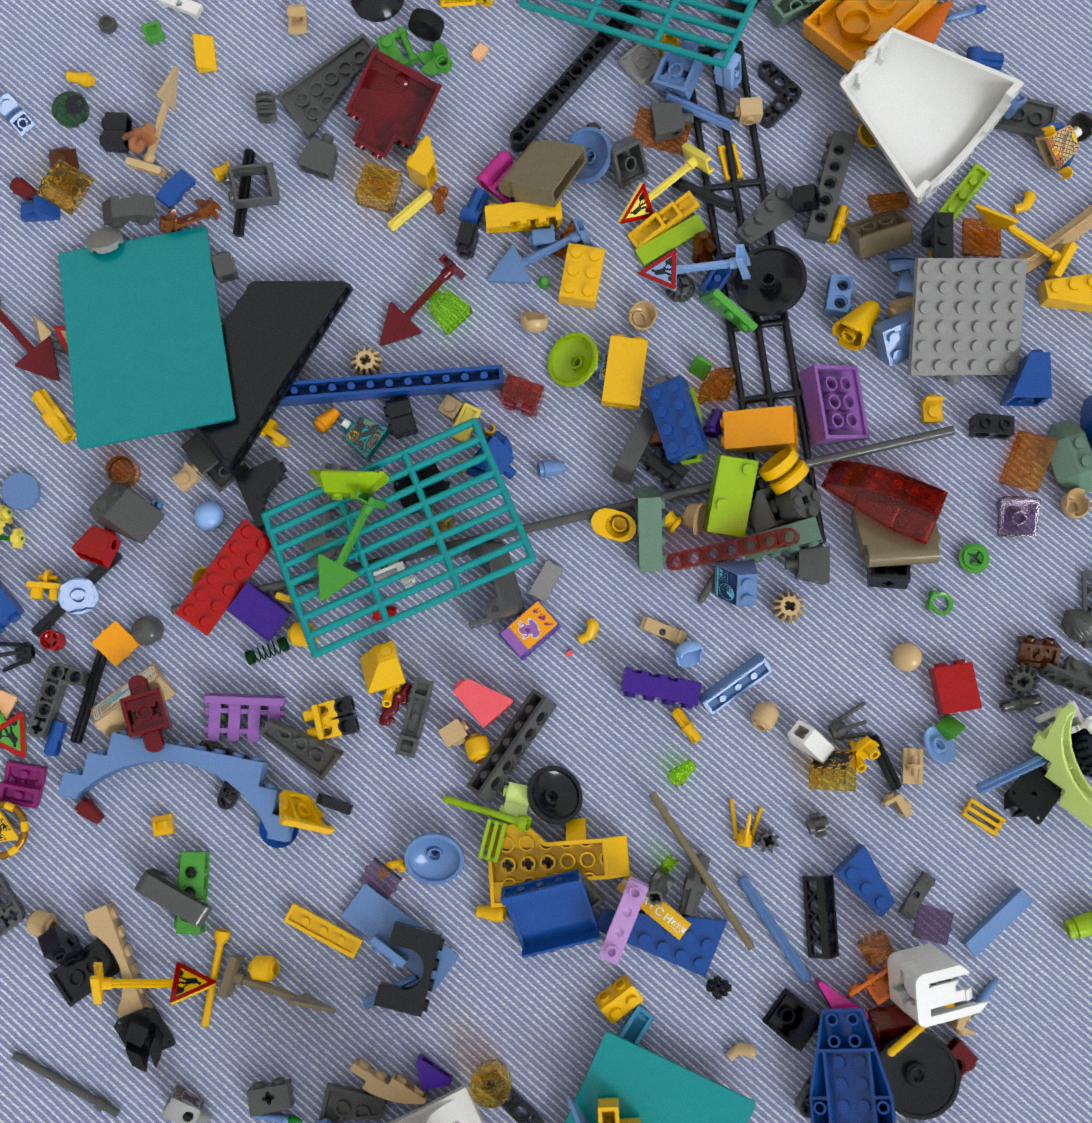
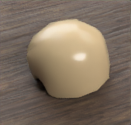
M646 300L636 302L628 313L629 324L635 330L644 331L650 329L658 317L656 306Z
M520 313V323L525 331L539 333L548 327L549 317H546V313Z
M1071 489L1061 498L1060 506L1067 517L1078 519L1086 516L1088 513L1090 499L1086 498V491L1084 489Z
M901 643L892 652V661L895 667L901 671H913L922 662V652L913 643Z

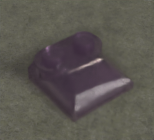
M1028 496L1000 497L996 504L998 510L997 536L1037 537L1041 500Z

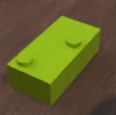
M717 453L704 520V530L712 533L745 537L759 461Z

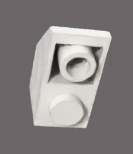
M798 720L787 734L793 746L822 764L825 763L835 750L816 729L801 720Z

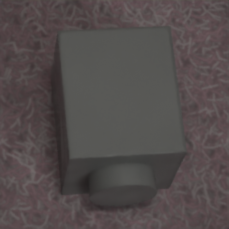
M222 251L215 256H211L216 276L221 284L239 279L235 261L230 252Z

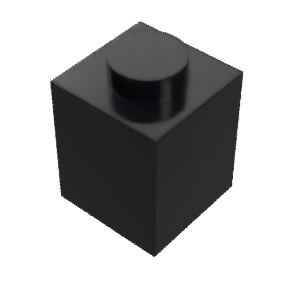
M815 184L793 187L790 204L797 213L819 210L820 192Z

